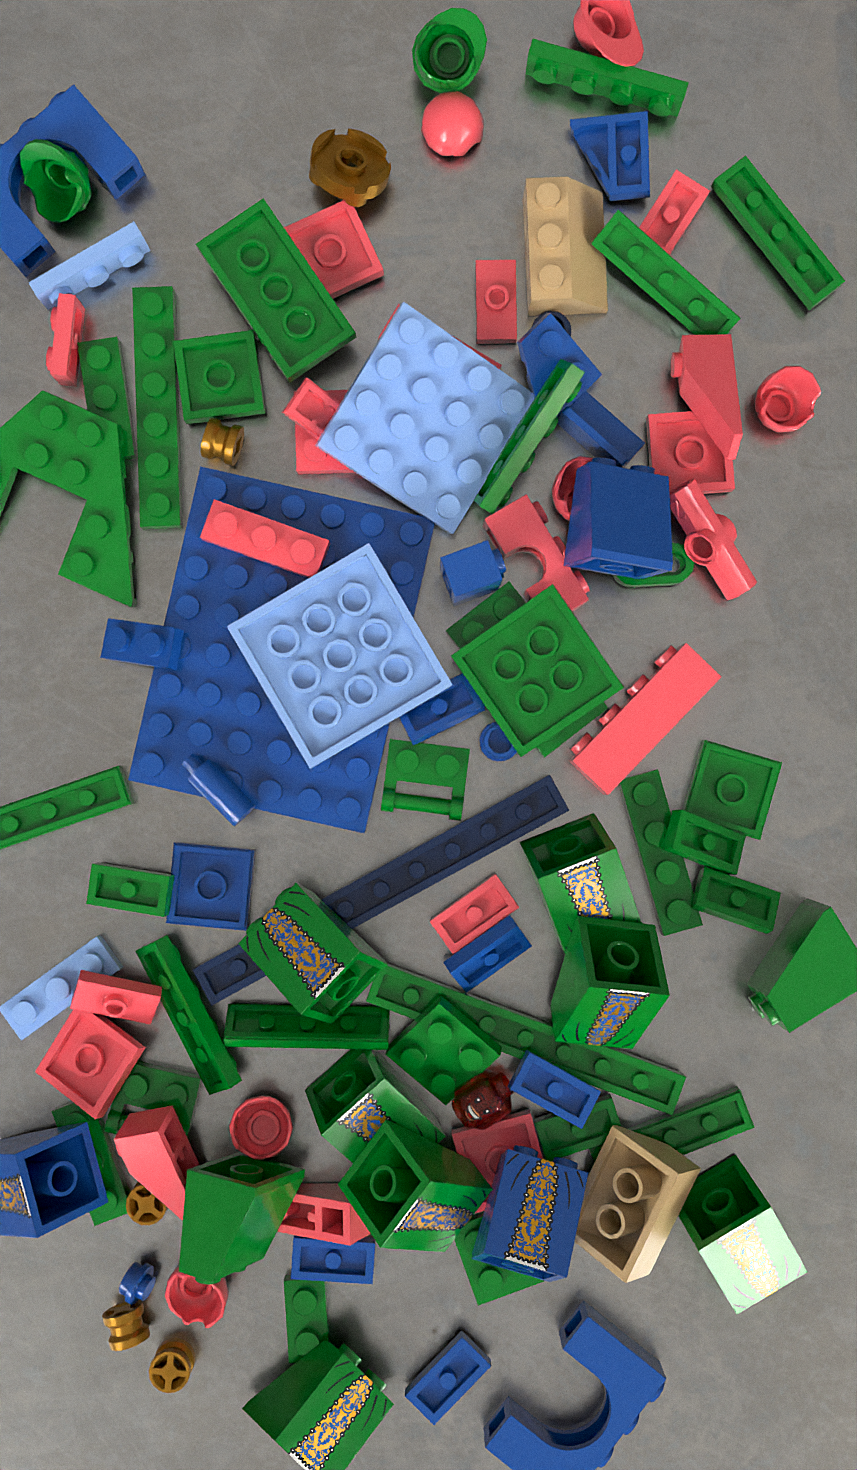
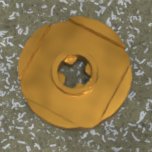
M336 129L327 130L320 134L313 143L310 155L309 179L313 184L320 186L333 196L344 199L348 205L361 207L366 204L367 199L378 196L387 186L391 171V162L388 164L386 160L387 151L377 139L365 132L348 129L347 135H335ZM352 162L356 164L357 167L348 166V164Z

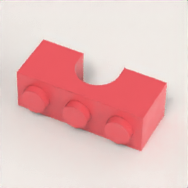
M526 494L485 518L483 528L495 548L499 549L503 560L517 552L532 553L540 560L543 567V576L539 582L525 590L523 595L527 602L552 584L558 589L572 611L583 606L589 600L586 593L590 589L580 571L573 572L570 567L563 566L566 547L559 536L552 538L545 526L548 522L547 515L538 501L531 503Z

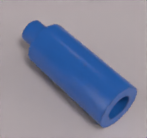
M192 753L183 761L182 765L191 773L188 781L234 827L254 809L255 805L209 759L203 763Z

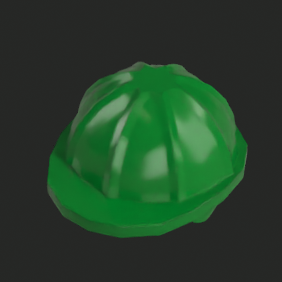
M450 8L436 15L418 33L412 48L414 71L425 87L441 94L461 91L470 85L481 67L487 46L485 28L477 15L464 8Z
M35 139L27 142L20 152L21 168L24 174V183L33 193L38 214L48 221L63 222L70 219L77 212L85 210L92 196L87 166L74 152L64 150L47 140Z

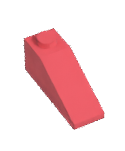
M731 334L682 335L679 352L672 353L671 376L672 378L678 377L680 396L726 459L735 460L743 430Z
M173 1105L130 1113L113 1139L116 1144L117 1153L122 1157L129 1173L183 1221L187 1169L198 1166L199 1162Z
M301 1183L277 1232L349 1246L371 1234L338 1186V1183Z

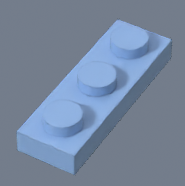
M133 221L28 283L37 298L49 310L52 307H57L59 293L75 295L87 287L99 286L109 278V274L121 267H131L142 260L144 254L151 250Z
M100 934L2 1004L0 1012L22 1041L71 1005L72 996L81 970L112 976L124 966Z

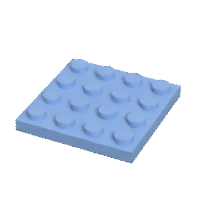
M403 302L399 305L315 446L421 516L431 520L436 526L447 533L454 534L485 483L506 442L535 398L530 390Z
M369 543L227 626L310 769L453 686Z

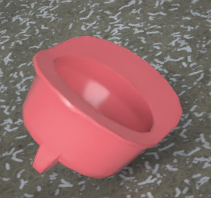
M580 0V6L573 20V29L581 46L593 56L606 57L613 63L624 67L635 66L640 62L644 49L630 0Z

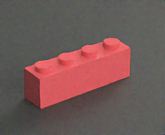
M687 643L679 646L677 649L670 645L654 661L658 669L649 678L642 674L626 690L631 697L621 707L614 703L599 718L598 721L603 726L593 736L586 732L571 747L570 750L575 755L569 762L602 794L609 795L721 678Z

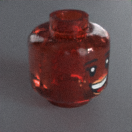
M487 1068L482 1073L475 1075L455 1088L454 1099L451 1103L452 1108L460 1122L467 1128L473 1126L478 1130H486L512 1111L510 1095L514 1091L507 1087L510 1081L502 1072L496 1074Z

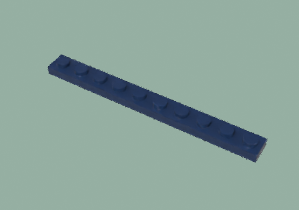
M547 775L321 898V900L353 929L568 812L569 809L552 777ZM239 944L192 969L211 1006L266 976Z

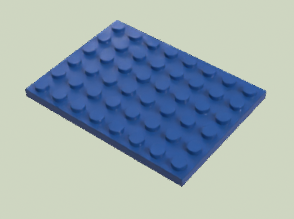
M200 466L164 626L184 630L177 670L154 667L128 780L204 797L188 781L191 773L182 765L183 761L194 753L203 763L209 759L255 805L254 809L365 833L390 723L310 769L227 628L231 623L308 578L203 541L200 536L215 499L329 540L330 546L321 571L369 543L414 618L435 523L424 516Z

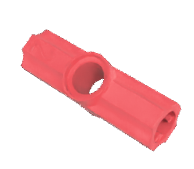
M691 478L670 490V509L687 535L684 541V550L687 556L696 564L706 566L727 601L739 597L754 587L757 581L734 544L737 531L732 521L726 516L714 512L695 479Z

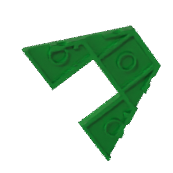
M42 390L0 427V516L18 469L87 499L58 575L129 607H136L137 598H134L131 563L134 562L129 537L131 536L129 506L126 505L124 484L126 469L121 449L123 446L122 425Z

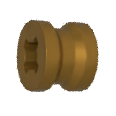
M210 418L202 438L201 456L207 459L218 457L223 459L225 464L234 466L242 449L244 427L236 424L228 427L223 425L219 419Z
M140 1182L136 1183L126 1199V1210L129 1217L140 1225L149 1226L157 1223L163 1218L168 1209Z
M138 1300L134 1305H130L127 1302L119 1303L103 1313V1323L110 1329L111 1333L108 1342L112 1351L130 1349L149 1338V1326L143 1322L141 1316L144 1312L141 1300Z
M180 1338L168 1339L159 1346L149 1368V1379L155 1388L161 1392L175 1393L186 1385L195 1363V1352L192 1346ZM174 1360L178 1361L179 1366H177V1364L174 1363Z

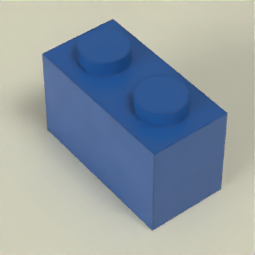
M488 540L440 557V572L453 607L497 591L501 585L502 578H504L503 573L506 572L505 563L499 549L491 550Z

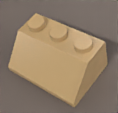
M569 177L526 178L523 194L528 316H539L547 311H556L563 315L607 313L606 257L591 244L604 228L603 192Z
M613 1125L587 1178L575 1243L625 1283L649 1275L701 1168L666 1143L621 1126Z

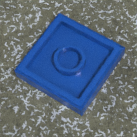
M174 842L171 874L175 876L170 912L166 917V923L247 931L249 927L256 849Z

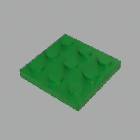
M554 584L451 655L520 757L624 688L618 676Z

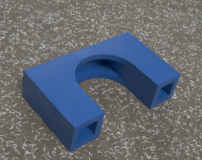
M74 84L66 91L57 93L51 99L49 106L35 118H29L24 121L15 135L4 144H0V248L25 277L56 252L22 209L21 188L24 182V174L21 168L20 152L27 142L35 139L47 140L64 150L74 152L115 200L146 175L137 156Z
M584 1300L560 1329L559 1336L562 1349L592 1372L604 1384L605 1398L598 1414L587 1424L576 1429L559 1430L543 1424L508 1396L483 1427L485 1448L512 1470H596L597 1467L605 1466L612 1456L614 1445L623 1434L628 1435L635 1428L643 1408L648 1402H654L663 1391L666 1376L660 1361Z

